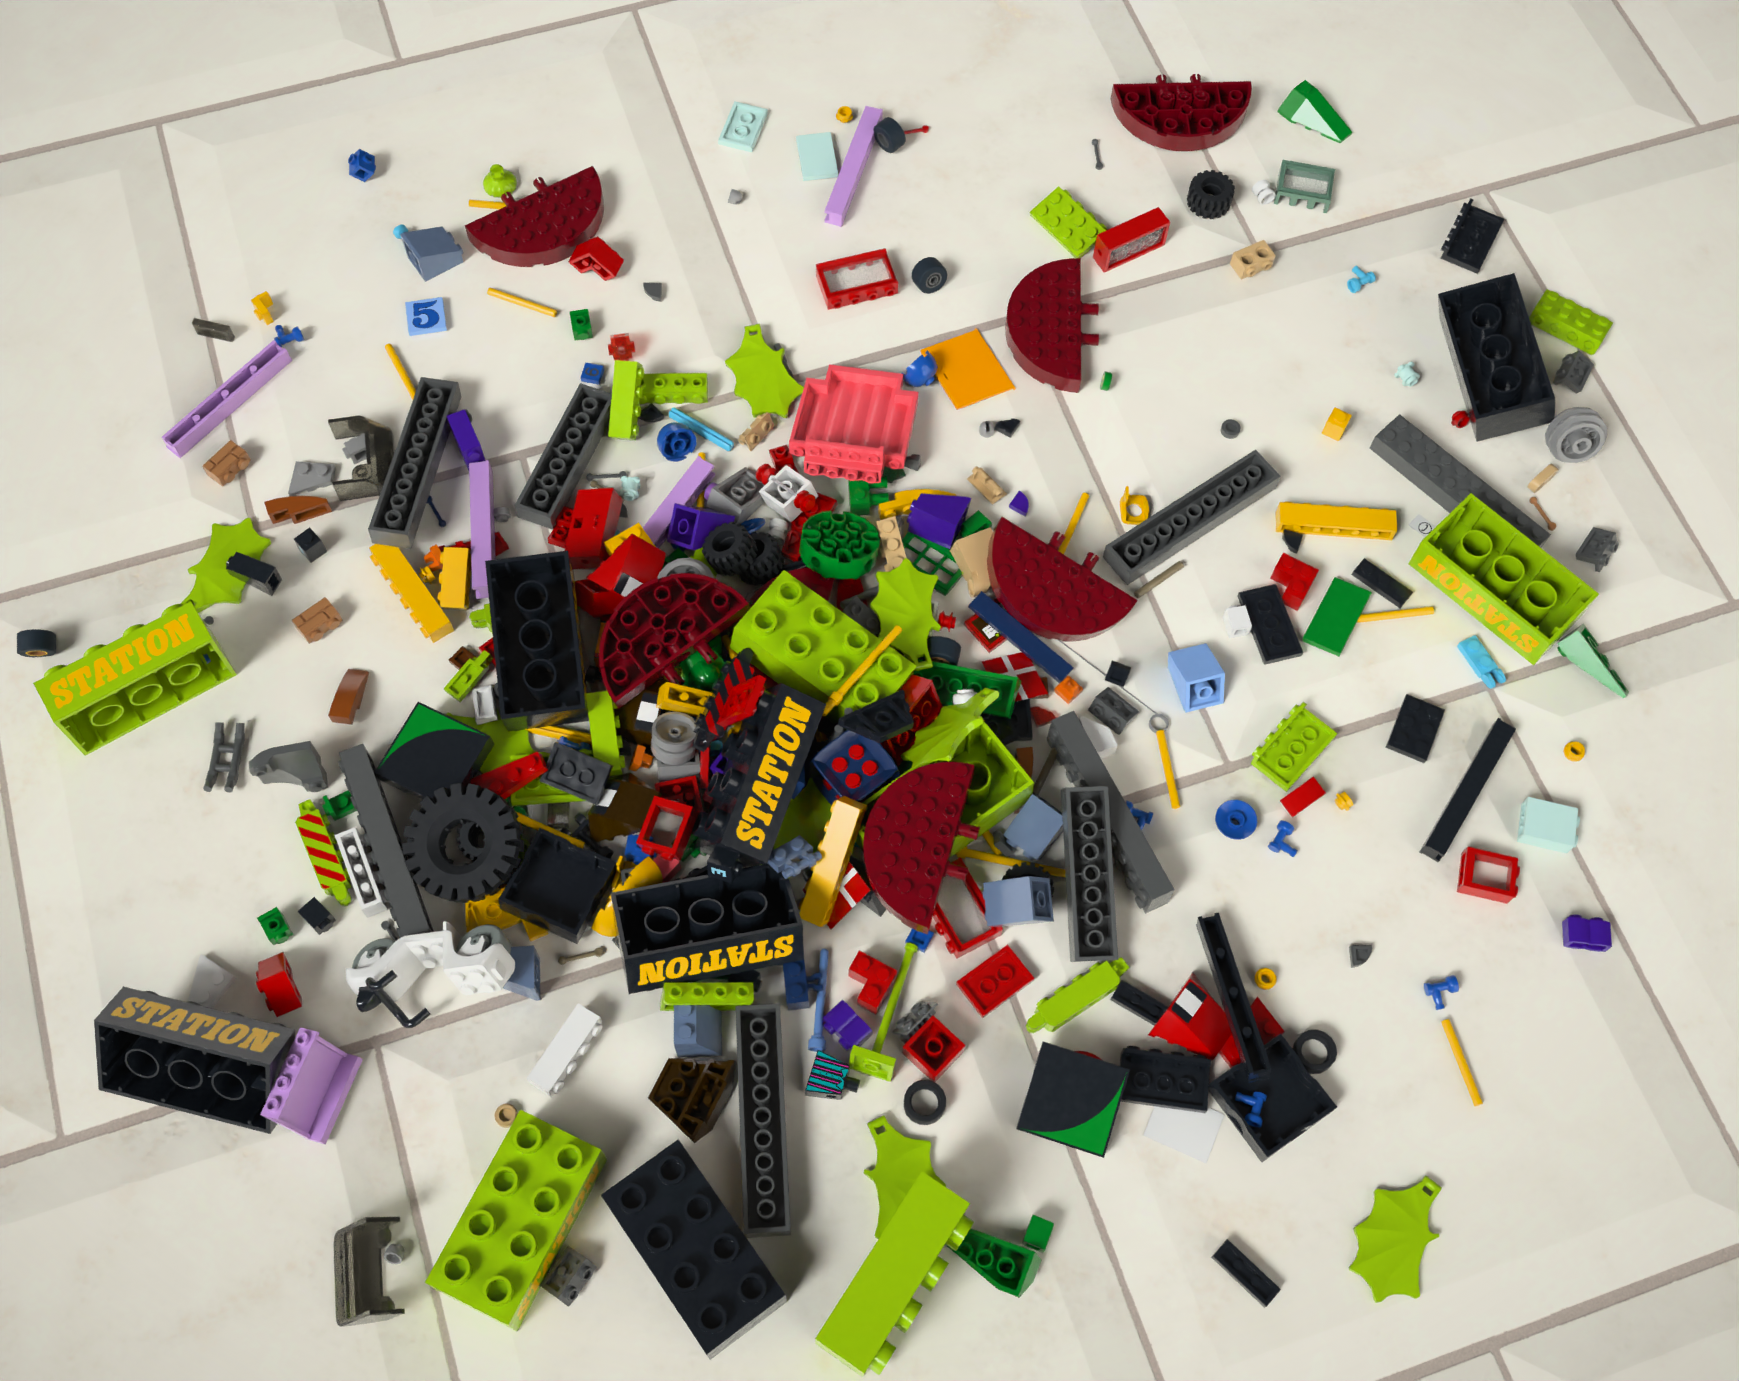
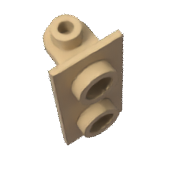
M768 412L757 416L750 425L752 429L747 428L739 436V443L742 445L747 444L750 451L759 444L774 427Z
M974 467L972 470L973 474L967 478L992 505L1007 495L981 467Z

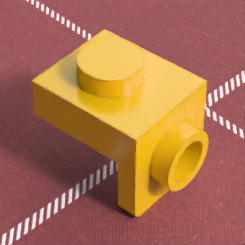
M265 291L251 299L255 308L253 312L258 320H263L266 325L274 322L267 309L273 305L269 293Z

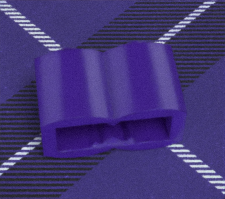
M1570 915L1562 922L1564 947L1597 952H1606L1612 947L1611 924L1608 921H1603V918L1594 917L1588 920L1582 918L1581 915Z
M843 1000L823 1017L825 1023L823 1027L829 1034L833 1035L835 1033L840 1038L838 1042L846 1051L852 1050L853 1045L860 1047L873 1035L872 1029Z

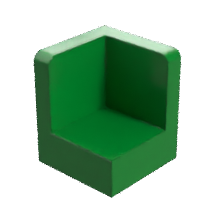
M1032 1215L1022 1245L1043 1253L1049 1241L1054 1223Z

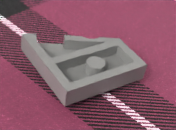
M296 461L288 491L289 496H296V493L305 490L311 492L317 488L332 485L336 470L335 465Z

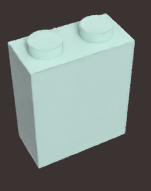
M1527 797L1521 804L1517 842L1568 853L1573 847H1576L1578 842V835H1576V829L1580 823L1578 808Z

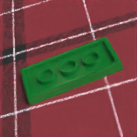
M1334 577L1302 641L1340 657L1372 592Z

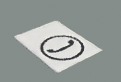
M1419 514L1409 524L1410 527L1424 537L1435 528L1433 524Z

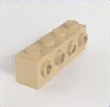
M895 516L876 521L878 537L883 545L879 547L882 558L886 557L887 564L884 565L886 572L899 567L906 558Z

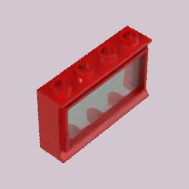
M886 248L816 264V278L828 310L898 294V281L888 258Z
M961 857L951 862L952 864L966 867ZM969 870L965 881L950 876L944 877L933 914L938 934L944 936L947 941L945 945L949 953H954L957 959L998 938L1003 932L1002 927L987 926V921L985 920V900Z

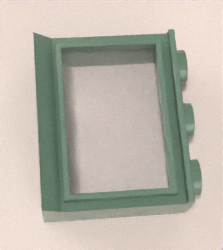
M1282 160L1274 204H1278L1280 195L1290 197V206H1295L1298 199L1308 200L1307 209H1313L1315 202L1324 203L1323 213L1327 214L1331 203L1335 169Z

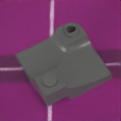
M311 741L269 748L260 752L249 761V772L252 776H258L263 784H296L303 786L307 792H319L322 789L328 788L327 773L321 765V757Z

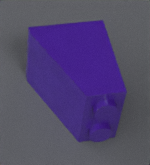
M921 493L918 499H914L910 506L912 512H910L907 523H909L907 531L951 549L961 530L962 523L966 520L971 498Z
M675 503L667 542L690 550L700 549L703 543H705L704 539L709 536L708 533L711 530H715V527L718 525L719 527L722 526L723 523L729 524L734 522L735 516L709 508Z

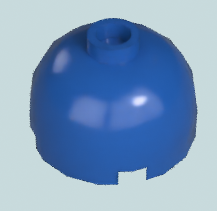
M928 350L925 352L927 356H919L906 368V375L902 372L903 380L913 387H921L924 384L929 386L935 380L933 376L937 372L938 366L935 358Z
M669 423L659 431L657 446L667 460L678 462L686 459L685 455L694 451L696 436L683 423Z

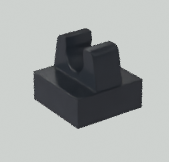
M1112 660L1105 676V681L1124 687L1131 667Z

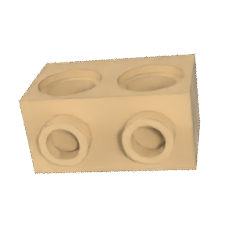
M1262 240L1234 252L1230 265L1242 280L1246 277H1252L1260 271L1270 269L1273 265L1275 254L1265 240Z

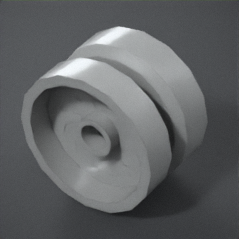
M667 712L659 715L654 720L651 750L657 760L665 764L681 765L689 762L695 756L697 748L692 745L696 733L693 732L696 725L694 724L695 720L691 716L681 712Z

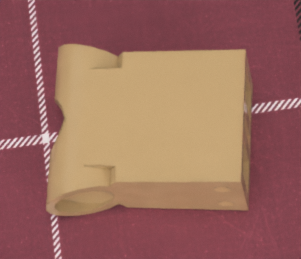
M991 527L956 540L950 550L959 569L964 573L962 575L965 581H967L971 598L978 596L981 591L986 593L991 587L987 569L988 546L993 532Z

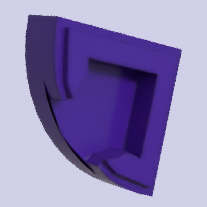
M1018 491L1009 504V508L1026 517L1029 507L1028 499L1021 491Z

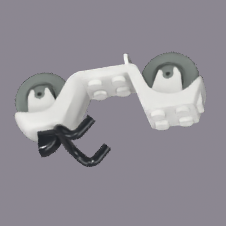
M444 921L443 931L407 935L399 938L397 941L382 938L367 944L355 957L352 968L346 969V980L352 991L358 996L356 1004L361 1012L370 1011L383 1003L402 1026L413 1028L431 1015L429 1011L424 1008L412 1019H408L394 1001L399 1000L426 968L443 966L444 973L462 994L473 995L502 990L514 972L515 960L510 955V941L499 927L489 924L481 925L461 937L449 922Z

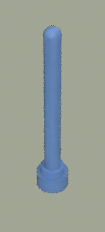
M827 949L820 951L819 973H822V979H818V985L823 984V991H817L814 1035L811 1036L808 1042V1050L817 1052V1050L824 1052L826 1050V1040H824L822 1032L829 956Z

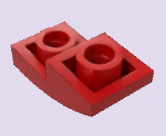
M787 445L769 450L777 473L786 465L799 473Z
M563 507L556 518V526L548 537L549 544L565 549L574 509Z
M1313 776L1281 799L1280 802L1288 813L1294 817L1326 794V792Z

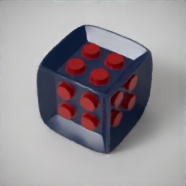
M846 730L822 748L809 763L810 777L831 806L835 800L843 796L862 803L900 776L896 763L881 744L850 730Z

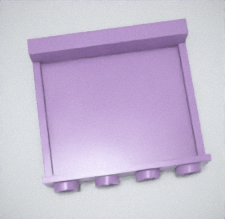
M300 1027L260 1115L307 1140L326 1145L363 1059L347 1054L318 1036L319 1032Z

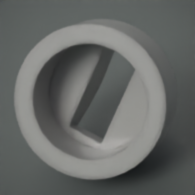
M731 189L728 203L739 204L742 194L735 189Z
M990 421L982 422L979 428V433L982 437L989 438L993 436L995 430L993 423Z
M391 1244L386 1249L384 1259L391 1264H400L404 1257L405 1250L401 1244H397V1246L396 1244Z

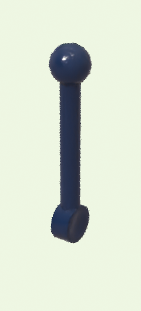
M429 495L427 504L430 505L436 515L439 526L445 527L446 521L442 520L432 502V497Z

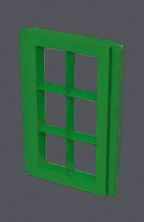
M910 532L902 539L904 549L907 547L919 555L912 563L918 571L934 575L940 568L952 576L946 584L938 579L934 586L936 591L946 596L962 577V572L959 568L953 573L942 566L947 558L956 563L950 552L951 549ZM914 537L927 544L922 552L909 545ZM930 547L944 555L938 563L925 555ZM922 557L935 565L930 573L917 566Z

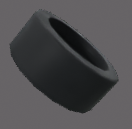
M1308 1030L1302 1033L1294 1042L1292 1048L1310 1074H1320L1328 1070L1335 1062L1337 1056L1336 1044L1332 1037L1320 1030ZM1315 1039L1325 1046L1327 1058L1323 1063L1312 1064L1304 1058L1302 1046L1306 1041Z
M919 1080L908 1087L904 1095L903 1107L911 1121L919 1125H930L942 1117L946 1107V1096L943 1089L937 1083L931 1080ZM922 1089L929 1090L936 1095L938 1106L932 1114L920 1115L913 1109L912 1098L917 1091Z

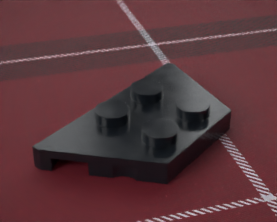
M902 689L840 717L838 725L880 744L912 729L914 721L909 713V704L905 701V691Z

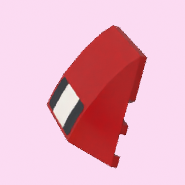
M631 534L614 550V553L606 561L603 560L600 566L592 574L590 573L586 576V578L624 598L640 585L658 577L659 572L663 569L666 552Z
M1192 972L1148 1035L1160 1037L1167 1040L1169 1044L1173 1045L1175 1043L1187 1048V1051L1214 1060L1231 1035V1029L1224 1010Z

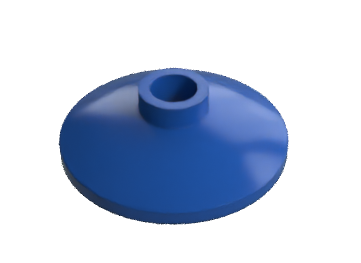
M754 518L744 521L741 525L751 535L762 528L766 522L764 518Z
M1229 800L1218 808L1215 822L1223 835L1231 839L1241 840L1249 837L1255 831L1257 815L1254 809L1246 802ZM1231 820H1236L1238 825H1234Z

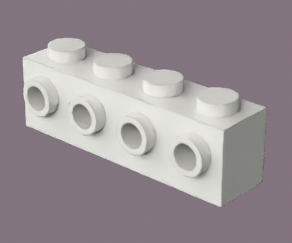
M356 827L336 834L335 838L363 913L368 918L388 910L385 903L387 900L383 890L379 887L380 881L377 872L372 867L374 863L370 852L367 853L365 848L368 845L364 835H360Z
M578 1003L526 1078L528 1082L550 1097L554 1093H559L564 1085L563 1080L567 1074L570 1075L577 1066L576 1061L579 1056H583L587 1052L592 1037H596L603 1027L600 1016Z

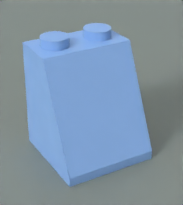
M1206 643L1168 652V669L1185 713L1224 703L1225 672Z

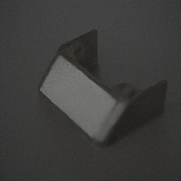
M360 415L329 419L328 424L336 440L358 437L361 433H365L367 464L357 465L352 471V479L332 482L339 500L346 501L380 496L395 453L394 435L391 428Z
M365 1217L336 1232L333 1247L335 1308L338 1326H354L386 1321L405 1314V1309H395L394 1302L390 1296H383L381 1249L385 1248L391 1241L389 1226L400 1222V1217Z

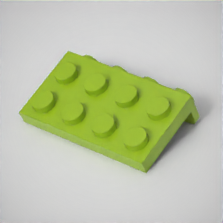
M1059 186L1030 211V216L1075 258L1084 256L1095 246L1097 234L1107 230L1104 224H1099L1091 212L1087 213L1084 210L1083 205L1079 201L1075 202L1066 189L1062 190Z
M1546 289L1529 316L1531 325L1590 355L1595 354L1613 324L1608 318L1599 316L1590 309L1584 308L1574 301L1566 299Z
M1305 702L1300 706L1296 704L1289 712L1291 716L1287 720L1283 718L1278 724L1277 732L1275 734L1271 732L1264 740L1266 744L1263 747L1259 745L1252 753L1254 758L1251 765L1286 792L1338 734L1305 709L1307 705Z
M579 750L580 752H583L587 755L594 757L593 750ZM539 752L543 755L545 763H547L550 753ZM518 753L510 756V762L530 754ZM542 775L511 795L512 806L585 801L540 782Z
M664 983L660 999V1011H674V1005H709L719 1011H736L735 1006L753 1004V983Z

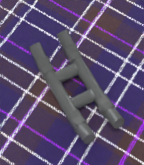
M846 708L844 711L845 715L853 712L851 708ZM838 723L824 726L823 732L830 734L826 741L814 743V749L816 751L821 750L845 732L846 729L839 726Z
M215 722L214 745L209 771L203 787L204 791H212L217 780V772H229L224 790L229 793L233 791L239 776V765L245 741V723H236L234 745L223 744L224 723ZM221 753H233L231 764H219Z

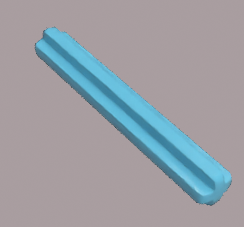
M673 407L669 411L670 418L678 423H683L692 431L726 451H731L734 447L732 440L679 409Z

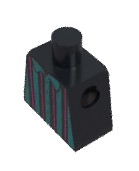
M817 1050L805 1089V1095L841 1100L844 1089L857 1093L860 1080L849 1077V1064Z

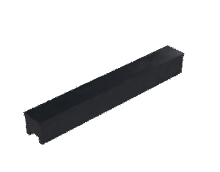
M1500 718L1494 722L1419 853L1425 854L1436 862H1439L1442 856L1444 857L1516 728L1503 722Z
M1219 912L1214 913V916L1202 918L1200 916L1197 919L1196 927L1247 1081L1251 1083L1269 1079L1272 1068Z

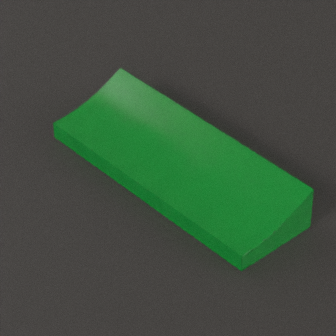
M933 661L932 668L914 671L913 675L933 681L943 706L953 705V695L960 689H973L977 693L984 688L996 690L999 692V697L982 713L1004 718H1011L1015 699L1022 682L1018 677Z

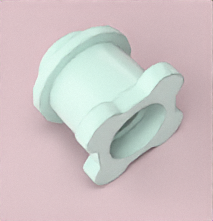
M1414 362L1399 366L1397 373L1394 374L1396 378L1400 377L1402 379L1403 386L1411 387L1418 382L1420 375L1412 368L1415 365Z
M622 476L621 481L623 483L620 495L627 501L637 499L639 497L638 489L641 487V484H639L640 478Z

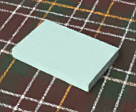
M734 101L718 139V144L752 152L767 117L768 109Z
M831 132L796 136L803 181L838 177Z

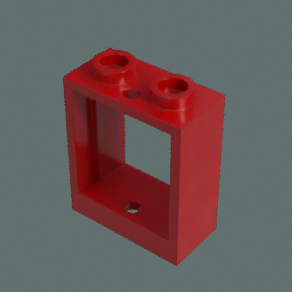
M654 796L636 844L642 848L641 851L645 854L653 856L654 853H657L665 860L673 861V859L681 861L699 813L693 806ZM660 811L683 817L672 848L649 842Z
M1467 847L1461 853L1457 892L1508 904L1513 898H1516L1518 893V886L1516 885V878L1520 874L1518 858ZM1475 860L1508 867L1506 890L1473 883Z

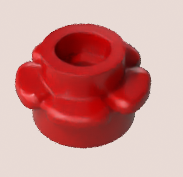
M1466 411L1455 412L1452 416L1451 424L1457 428H1463L1470 420Z

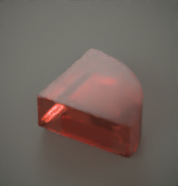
M1038 706L1030 707L1031 716L1037 728L1050 724L1056 718L1051 711Z

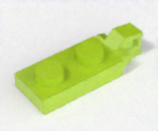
M484 650L478 658H469L444 687L445 692L461 703L488 671L489 664L493 659L491 654Z

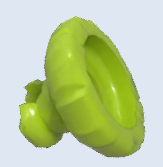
M499 164L491 166L490 172L483 181L485 192L493 197L501 198L504 193L508 196L506 192L512 194L517 186L515 175L503 169Z

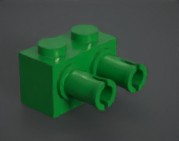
M887 476L882 477L881 483L873 484L863 480H848L850 512L859 516L870 515V507L872 505L888 502V493L871 494L869 492L870 489L887 488Z

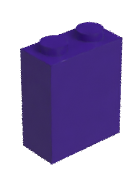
M465 409L447 415L453 437L468 471L469 463L486 461Z

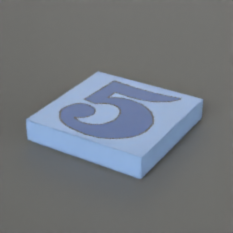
M442 297L405 302L410 336L447 331Z

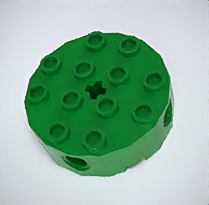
M822 511L810 516L803 524L799 554L806 567L821 574L824 578L858 579L860 576L869 573L876 565L880 539L876 527L866 518L843 511V514H832V511Z

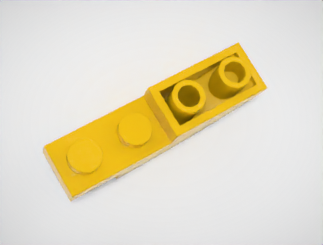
M931 489L896 492L894 500L878 505V515L880 520L903 514L909 515L912 512L910 506L913 500H917L921 493L957 495Z

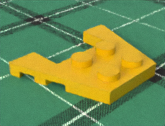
M505 883L500 885L501 890L493 896L487 894L484 900L477 902L470 900L468 903H465L467 933L481 925H495L504 930L523 922L530 942L549 934L547 930L500 909L498 899L507 885Z

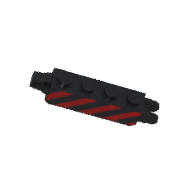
M751 648L743 649L732 660L724 663L721 668V672H723L721 678H717L712 686V689H714L712 696L709 695L703 704L706 707L703 714L700 713L694 722L696 727L693 732L696 733L692 746L702 752L708 748L711 742L723 737L728 726L722 727L718 725L717 721L731 688L751 679L755 673L754 668L749 665L754 655Z

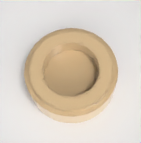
M511 1104L500 1105L495 1111V1120L499 1126L509 1128L518 1112Z

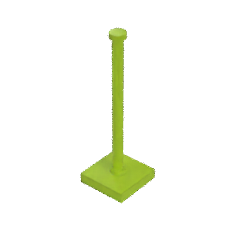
M912 943L905 944L904 949L906 951L872 1051L853 1045L850 1053V1069L888 1082L892 1080L896 1058L880 1053L913 954L918 949Z

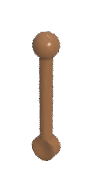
M1531 497L1529 502L1534 504L1545 519L1548 529L1550 531L1555 530L1556 524L1549 520L1537 503V498Z

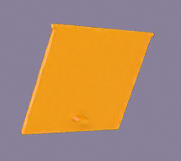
M977 328L974 331L920 350L924 357L927 356L925 352L928 350L935 358L938 366L935 376L956 410L1011 389H1016Z

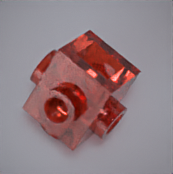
M629 333L610 335L611 344H608L609 356L613 355L614 360L629 361V358H632V353L635 352L634 341H630Z

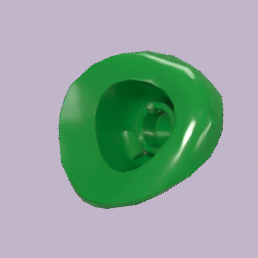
M696 651L682 661L679 665V672L682 679L685 680L684 685L713 693L714 689H712L714 682L717 678H721L723 674L721 668L724 665V661L720 655L714 651L718 658L715 661L712 659L713 663L707 664L701 654Z

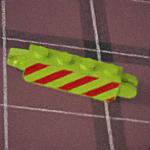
M310 799L298 804L301 816L297 818L296 826L321 888L324 889L326 895L335 896L340 905L348 906L352 900L348 890L352 888L349 881L351 879L347 868L343 866L342 862L344 860L340 849L337 850L335 846L337 844L335 834L328 829L331 823L326 814L322 815Z

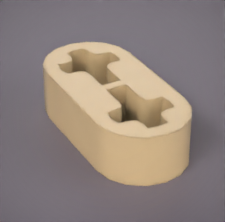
M1552 463L1549 464L1528 484L1527 488L1536 493L1556 475L1559 469Z

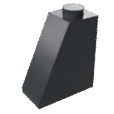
M239 552L231 556L226 563V570L231 576L270 596L274 594L282 581L276 567Z

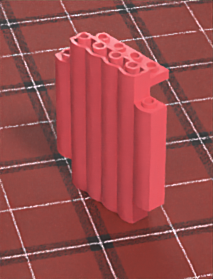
M829 364L825 380L806 378L789 440V453L798 457L805 456L804 473L812 476L825 475L829 478H845L850 481L863 480L871 484L881 483L885 466L891 469H904L918 406L919 392L902 390L903 374Z

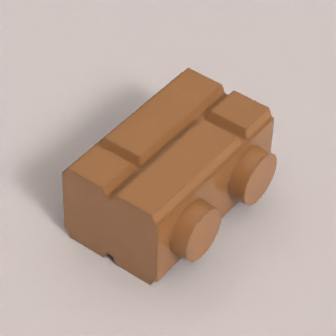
M230 440L202 467L210 478L223 487L226 483L232 482L240 470L246 469L251 460L244 449Z
M326 597L292 619L296 629L309 644L320 640L324 633L328 630L336 629L340 622L343 621L338 611Z

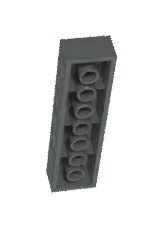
M582 383L579 384L514 505L518 518L552 530L554 529L556 518L563 507H566L609 425L611 393Z
M1108 786L1066 787L1061 789L1070 962L1118 960Z

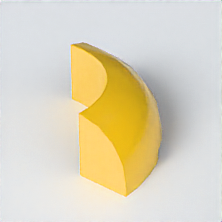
M648 856L629 873L630 876L626 879L624 885L622 886L619 883L613 892L663 883L661 871L657 864ZM610 900L604 909H600L591 928L601 935L615 937L617 934L612 901Z

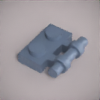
M799 835L771 852L768 864L777 873L782 871L783 877L787 879L791 876L799 875L801 870L806 867L811 868L816 865V862L822 859V855L819 851L813 853V847Z

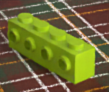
M615 360L608 437L612 439L636 441V436L639 434L637 421L641 414L639 399L643 394L641 379L644 378V368L642 364L636 361Z
M707 373L644 374V378L641 379L643 394L639 399V404L708 403Z
M608 691L586 693L593 756L614 765L610 776L623 775L622 768H626L624 755L620 756L619 748H623L621 735H617V728H620L619 716H615L614 709L618 707L608 694Z

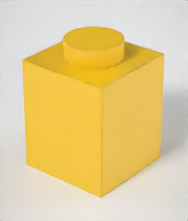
M1334 407L1322 434L1339 441L1352 415Z

